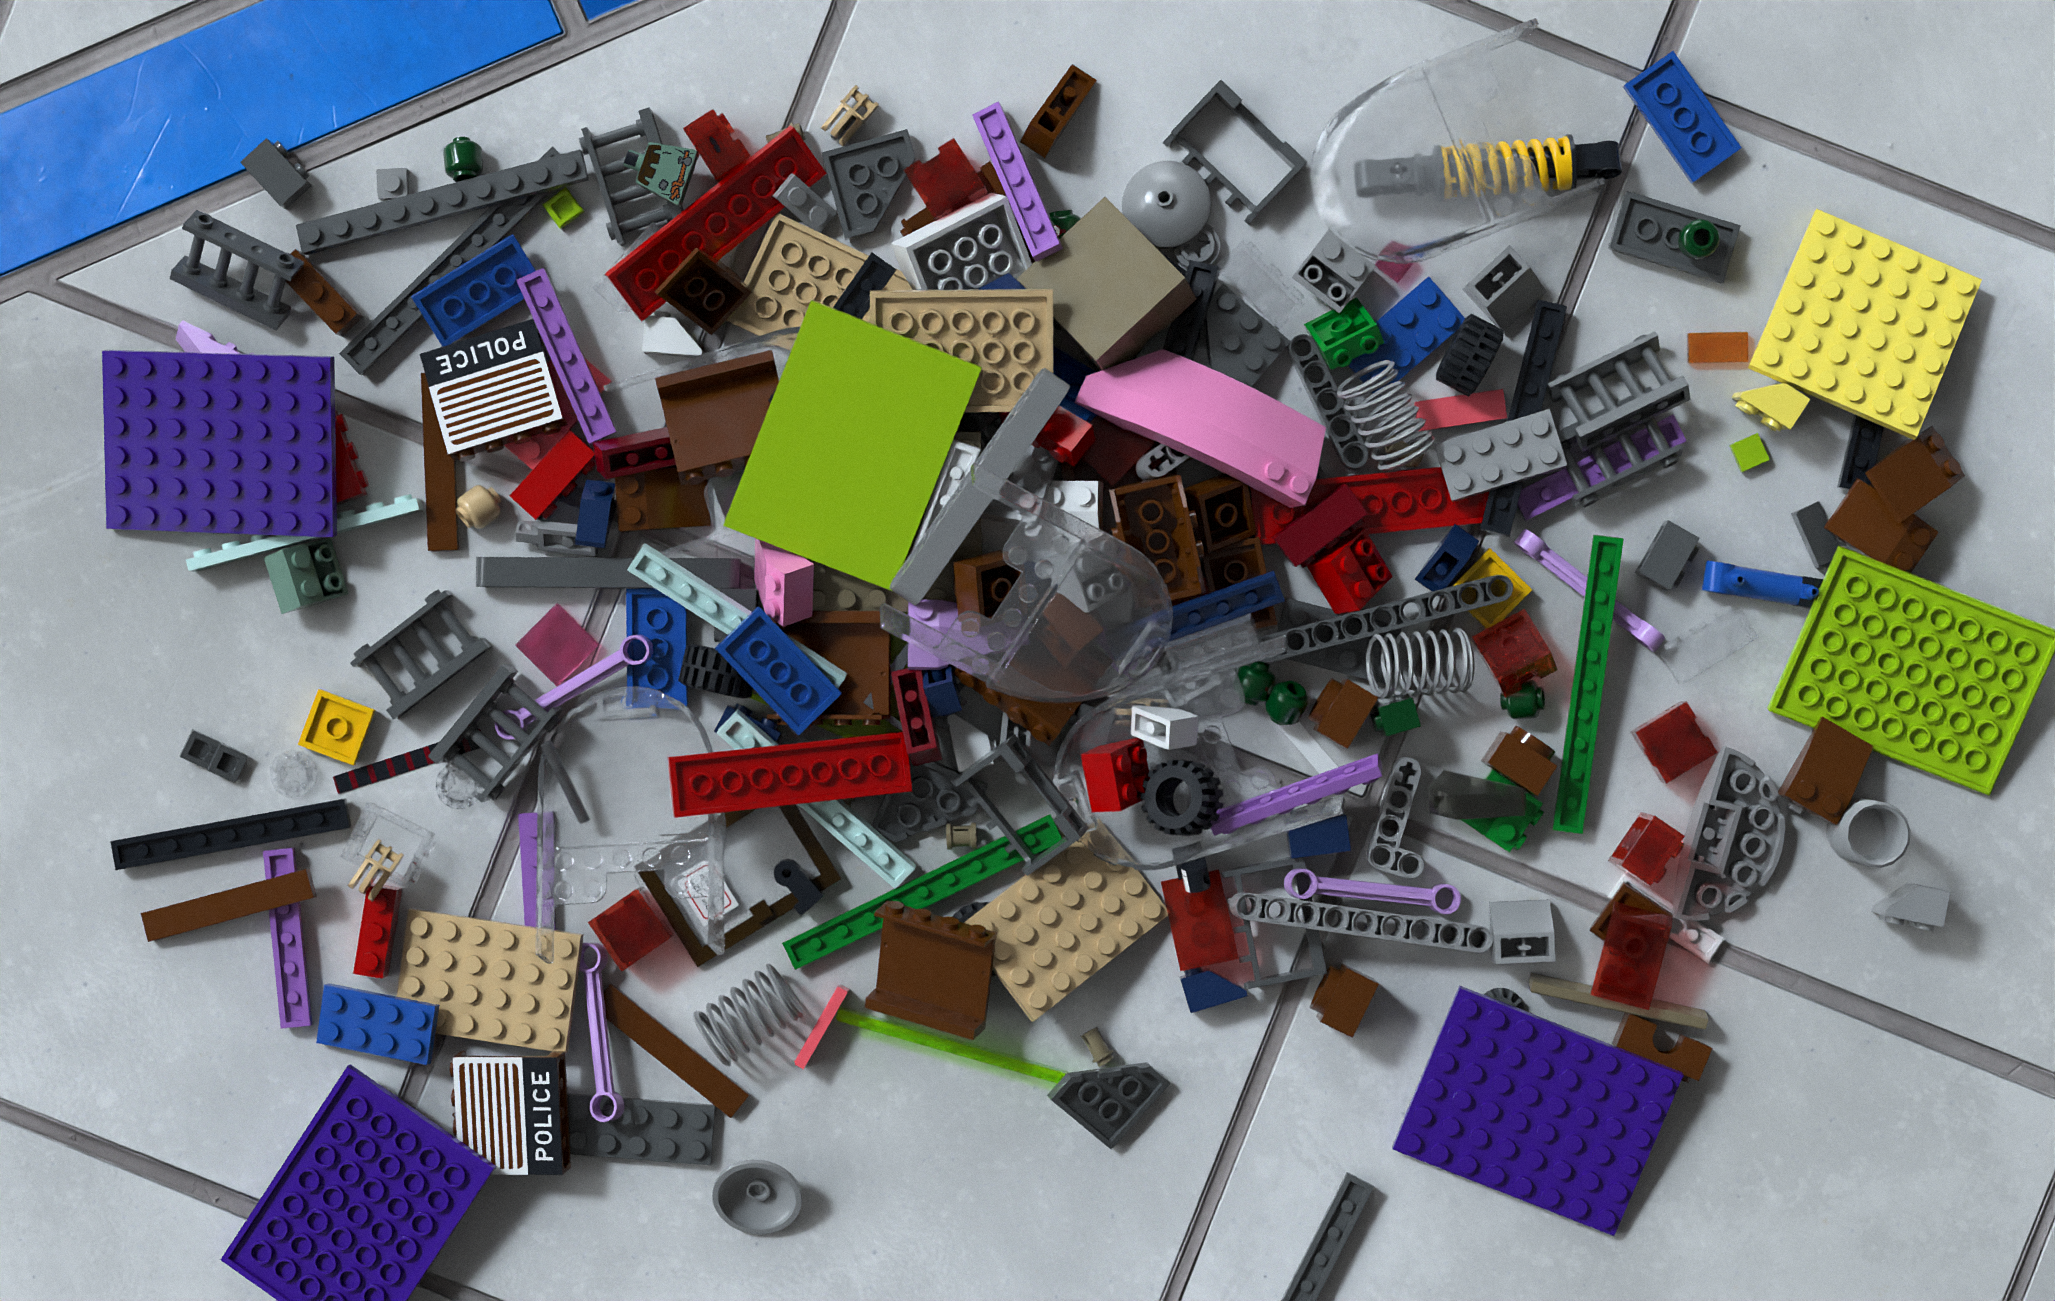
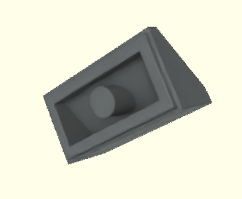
M1819 501L1791 513L1814 566L1820 567L1831 562L1838 543L1835 536L1824 529L1828 521Z

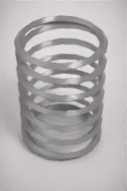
M1389 360L1377 362L1358 371L1346 379L1337 390V396L1346 399L1344 409L1353 411L1351 421L1360 424L1358 433L1367 436L1365 446L1374 448L1371 458L1379 461L1378 469L1383 471L1392 470L1413 461L1425 453L1435 441L1432 431L1425 430L1414 434L1424 426L1426 419L1417 418L1407 422L1417 414L1419 407L1410 406L1398 411L1408 404L1412 398V395L1407 393L1392 398L1403 390L1406 382L1397 381L1370 395L1359 405H1349L1354 398L1368 394L1386 385L1397 376L1399 370L1393 369L1395 362ZM1383 366H1388L1380 374L1372 377L1365 383L1344 391L1349 384L1361 376ZM1390 399L1373 410L1365 418H1356L1361 410L1371 408ZM1398 403V404H1396L1395 406H1393V407L1387 409L1388 407L1392 406L1393 404ZM1394 413L1393 415L1387 417L1385 420L1379 423L1372 430H1363L1367 423L1379 420ZM1405 415L1404 417L1400 418L1399 420H1397V421H1395V422L1389 424L1390 422L1394 421L1395 419H1397V418H1399V417ZM1414 426V427L1411 428L1410 430H1408V431H1406V432H1404V433L1398 435L1399 433L1403 432L1404 430H1406V429H1408V428ZM1396 428L1378 443H1370L1374 435ZM1401 440L1410 444V446L1397 452L1386 453L1382 456L1377 455L1380 448ZM1427 442L1426 445L1410 456L1398 462L1383 465L1387 460L1405 455Z
M1455 628L1451 634L1447 630L1441 629L1437 636L1433 631L1428 630L1423 637L1419 632L1414 631L1410 638L1401 632L1396 639L1389 633L1384 638L1381 635L1375 634L1370 639L1367 647L1366 670L1371 690L1379 699H1389L1393 694L1396 697L1402 698L1407 693L1413 697L1420 693L1429 696L1434 691L1437 694L1443 695L1448 690L1451 693L1459 691L1465 693L1471 687L1475 671L1474 652L1470 638L1461 628ZM1457 634L1462 643L1464 657L1460 683H1458L1455 675L1454 640ZM1442 635L1446 637L1448 643V680H1446L1442 668L1440 647ZM1429 636L1433 639L1435 647L1436 673L1434 682L1428 667L1427 642ZM1415 637L1418 638L1421 647L1422 676L1420 682L1414 666L1413 645ZM1402 638L1405 640L1408 650L1409 669L1407 683L1403 677L1400 661V643ZM1388 639H1390L1394 650L1395 675L1393 684L1392 660L1387 645ZM1376 640H1379L1381 643V666L1386 682L1384 692H1382L1378 685L1373 667V645ZM1426 679L1428 681L1429 686L1431 687L1429 690L1423 688L1426 683ZM1440 679L1445 686L1442 689L1437 688ZM1412 681L1418 688L1415 691L1410 690ZM1399 682L1404 689L1402 692L1396 691Z
M1854 798L1850 800L1837 825L1827 823L1826 835L1830 847L1839 857L1867 867L1882 868L1894 864L1905 854L1910 844L1911 830L1907 818L1895 806L1887 802ZM1873 808L1883 818L1885 838L1875 852L1861 857L1853 848L1850 839L1851 826L1858 815L1865 810Z
M766 964L765 967L768 977L761 971H755V983L749 979H743V991L737 987H731V999L725 995H719V1007L708 1002L706 1004L707 1015L697 1010L693 1014L694 1022L704 1040L725 1066L731 1065V1059L737 1061L738 1055L721 1032L712 1010L726 1023L745 1053L750 1052V1047L733 1024L724 1002L741 1019L757 1045L762 1044V1039L747 1019L736 994L749 1006L768 1036H774V1031L759 1011L748 986L768 1007L780 1028H786V1023L770 1001L760 978L779 998L793 1021L803 1017L802 1008L793 992L771 964ZM707 1031L710 1033V1035L712 1036V1038H713L714 1041L716 1042L718 1048L716 1047V1045L714 1044V1042L712 1041V1039H711L710 1036L708 1035Z

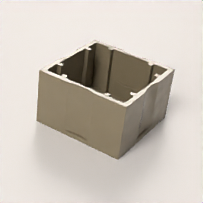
M1106 197L1100 200L1059 239L1063 249L1037 262L1035 261L1017 278L1025 289H1053V323L1074 340L1080 351L1099 371L1132 360L1140 353L1151 337L1170 325L1196 300L1186 278Z

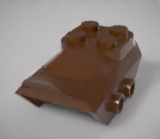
M1181 476L1160 477L1109 490L1117 524L1116 528H1111L1115 546H1122L1124 557L1118 558L1121 575H1128L1135 608L1145 607L1152 613L1192 600L1198 594L1206 593L1199 560L1200 558H1205L1201 540L1195 541L1193 529L1198 528L1195 510H1188Z

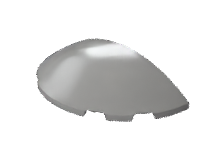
M1723 746L1703 782L1686 829L1675 882L1673 918L1690 921L1709 920L1712 915L1722 912L1731 913L1749 901L1748 897L1759 886H1764L1767 883L1782 853L1785 837V817L1780 812L1777 799L1780 796L1771 778L1755 765L1756 762L1726 746Z

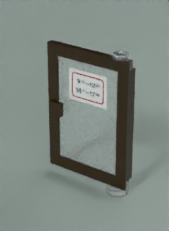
M796 804L722 812L635 866L637 872L633 874L641 889L646 887L649 889L697 967L794 909V905L799 902L798 899L786 886L780 885L774 878V868L781 860L792 859L796 861L822 891L842 879Z

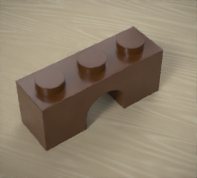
M293 250L290 254L304 261V265L291 281L286 279V283L336 335L343 337L364 316L323 277L322 272L301 251Z
M1624 1013L1612 1042L1614 1046L1682 1072V1081L1689 1083L1691 1078L1697 1081L1700 1080L1713 1048L1680 1034L1673 1048L1667 1051H1659L1653 1044V1035L1657 1025L1637 1015Z

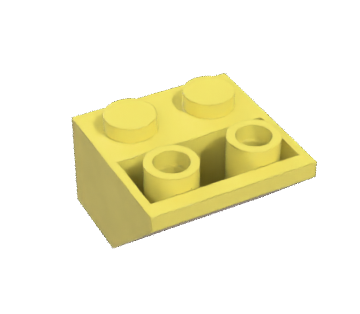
M1777 383L1736 392L1731 397L1737 401L1735 407L1748 415L1757 414L1761 416L1762 420L1760 422L1773 431L1791 430L1810 401V398L1786 383Z

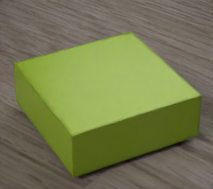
M567 187L542 204L560 229L584 213V210Z
M1758 433L1729 445L1740 472L1770 460Z

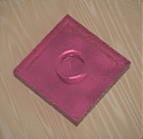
M556 603L515 644L556 686L561 685L600 645L559 603Z

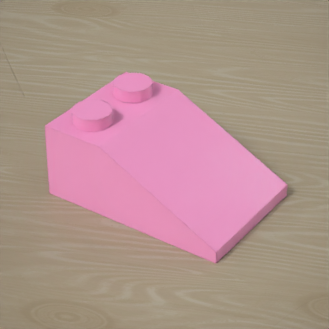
M755 538L754 581L764 612L783 627L812 617L814 564L800 555Z

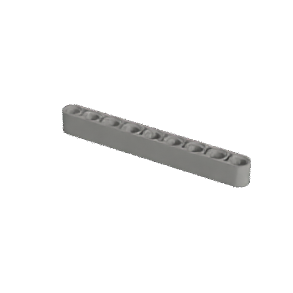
M1046 368L1038 372L897 572L889 589L913 605H917L922 600L1069 390V384Z
M1248 892L1235 894L1229 903L1230 911L1235 917L1250 921L1476 953H1484L1490 949L1493 943V935L1488 928L1472 924ZM1245 898H1248L1252 904L1251 910L1247 914H1243L1240 910V903ZM1274 902H1277L1281 909L1280 914L1276 918H1272L1269 914V907ZM1303 906H1306L1309 910V918L1305 922H1301L1298 918V912ZM1335 910L1338 914V921L1331 927L1327 922V916L1331 911ZM1363 914L1367 919V925L1360 931L1356 926V920ZM1392 918L1396 928L1392 934L1388 935L1385 931V923ZM1421 923L1424 927V933L1417 939L1413 930L1416 924ZM1450 927L1453 936L1446 943L1442 938V933L1445 928ZM1478 931L1481 935V941L1474 947L1471 943V936L1474 932Z

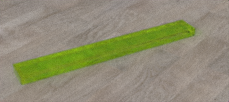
M841 1006L836 1016L839 1022L1054 1083H1059L1068 1073V1071Z

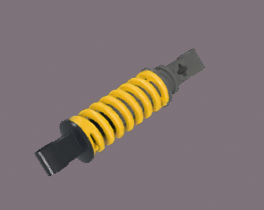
M1566 134L1562 138H1558V143L1554 138L1548 137L1543 142V145L1538 139H1531L1527 147L1522 140H1515L1511 148L1507 142L1500 141L1496 145L1495 150L1489 142L1483 143L1479 151L1474 144H1467L1463 152L1458 145H1452L1451 147L1435 145L1433 154L1429 156H1422L1420 153L1414 154V157L1367 159L1354 164L1356 194L1359 197L1372 198L1381 195L1416 193L1417 196H1423L1425 192H1435L1438 201L1458 197V190H1461L1463 198H1468L1470 196V189L1477 188V195L1479 197L1486 195V187H1493V194L1496 196L1502 193L1501 186H1508L1509 193L1516 194L1518 192V180H1524V188L1527 193H1532L1534 190L1533 179H1540L1541 190L1547 192L1550 189L1549 178H1556V181H1552L1553 190L1575 191L1577 180L1611 179L1622 174L1618 142L1601 141L1598 143L1575 144L1572 134Z

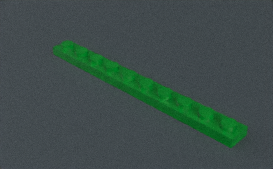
M1593 534L1552 826V829L1556 831L1583 834L1624 541L1623 538Z
M1051 814L1015 830L1034 855L1053 846L1062 839ZM1002 836L896 889H892L788 939L782 944L796 970L881 929L883 918L874 916V914L887 901H899L904 906L923 909L1024 859L1016 849L1010 853L1006 852L1004 848L1011 842L1006 836Z

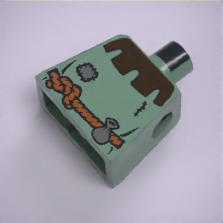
M649 142L645 155L629 149L623 166L638 171L637 185L681 208L699 153L694 149Z

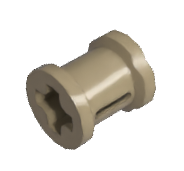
M972 822L970 826L946 824L947 850L962 846H971L972 849H977L976 822Z

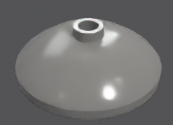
M1176 161L1155 162L1140 169L1128 182L1122 197L1123 215L1156 248H1176L1192 241L1204 229L1211 212V197L1204 179L1190 166ZM1162 195L1170 197L1166 203L1160 202L1159 199Z
M752 1159L734 1163L719 1174L714 1183L712 1201L718 1215L733 1228L751 1234H769L784 1229L796 1219L801 1208L802 1192L795 1177L782 1166L765 1160Z

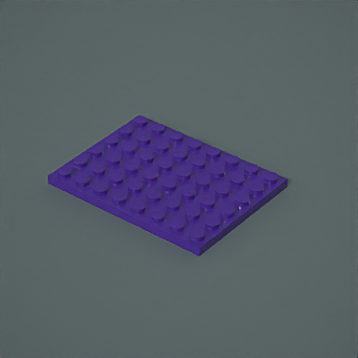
M134 350L102 351L106 529L310 537L337 536L334 356Z
M1459 985L1396 1135L1392 1149L1615 1236L1683 1078V1073Z
M350 1064L332 1088L220 1260L278 1301H408L497 1166Z

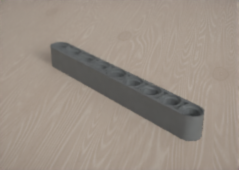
M476 557V587L654 588L627 570L634 558ZM669 558L714 588H740L741 559Z
M1493 575L1261 636L1254 641L1252 653L1261 662H1273L1507 600L1512 595L1513 584L1507 576ZM1495 580H1501L1505 585V592L1500 597L1494 596L1490 589L1491 584ZM1467 587L1474 589L1476 592V600L1470 605L1463 602L1461 597L1462 591ZM1437 595H1442L1447 599V608L1442 612L1436 611L1432 606L1433 599ZM1410 602L1415 603L1419 609L1418 616L1413 620L1407 619L1403 613L1404 606ZM1380 610L1386 611L1390 616V621L1385 627H1379L1374 621L1375 614ZM1353 617L1357 618L1361 623V629L1355 635L1349 634L1345 629L1347 620ZM1322 625L1328 626L1332 631L1331 639L1325 643L1320 642L1316 637L1317 629ZM1292 633H1298L1303 638V645L1298 650H1292L1287 644V639ZM1265 640L1270 641L1274 645V653L1268 658L1262 657L1258 652L1259 644Z

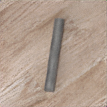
M552 741L544 742L541 744V748L579 824L586 823L590 820V817Z

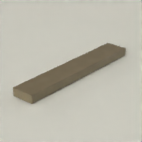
M1531 972L1528 981L1532 993L1704 1030L1709 1020L1706 1011L1703 1009Z

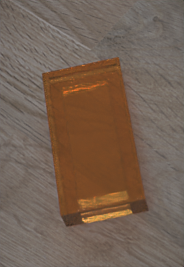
M1748 332L1687 333V363L1748 362Z

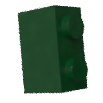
M1404 697L1373 706L1375 713L1370 714L1374 730L1381 732L1383 736H1390L1421 727L1413 697Z

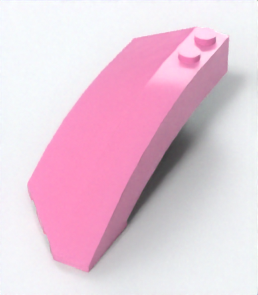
M1164 349L1087 375L1074 402L1124 430L1128 429L1197 459L1289 508L1305 505L1317 477L1326 431L1325 426L1242 382Z

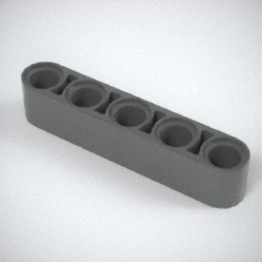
M1307 334L1295 336L1288 345L1289 357L1322 425L1326 427V433L1340 462L1348 469H1358L1368 460L1367 447L1358 433L1355 423L1351 421L1350 412L1344 409L1345 402L1343 398L1337 396L1338 388L1314 339ZM1297 341L1308 343L1310 352L1307 356H1299L1295 353L1294 344ZM1312 367L1320 369L1323 374L1322 381L1319 383L1310 382L1307 378L1308 369ZM1330 394L1335 398L1336 405L1334 409L1325 410L1320 404L1322 395ZM1336 421H1344L1348 425L1349 432L1347 436L1339 437L1334 433L1333 425ZM1354 447L1360 450L1362 458L1359 463L1352 464L1347 460L1346 452L1349 448Z

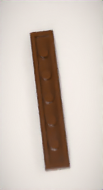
M421 373L428 551L459 550L458 515L455 510L457 509L456 462L448 455L426 375Z
M310 868L143 912L141 917L147 940L150 942L317 897Z
M611 983L603 992L606 1019L728 1117L732 1118L750 1094Z

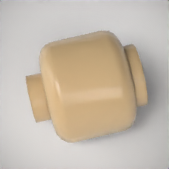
M476 485L458 498V508L455 510L468 528L473 526L476 529H481L500 515L498 504L501 502V498L492 487L486 489L481 485Z

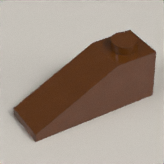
M1072 64L1029 123L1020 143L1046 158L1097 80Z

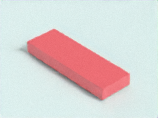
M1503 389L1477 392L1470 396L1457 395L1414 402V406L1419 407L1416 419H1426L1424 426L1418 432L1507 419Z
M841 984L837 986L794 1061L796 1066L804 1070L849 991L847 987Z

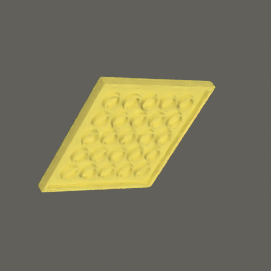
M1816 209L1748 368L1915 440L1982 279Z

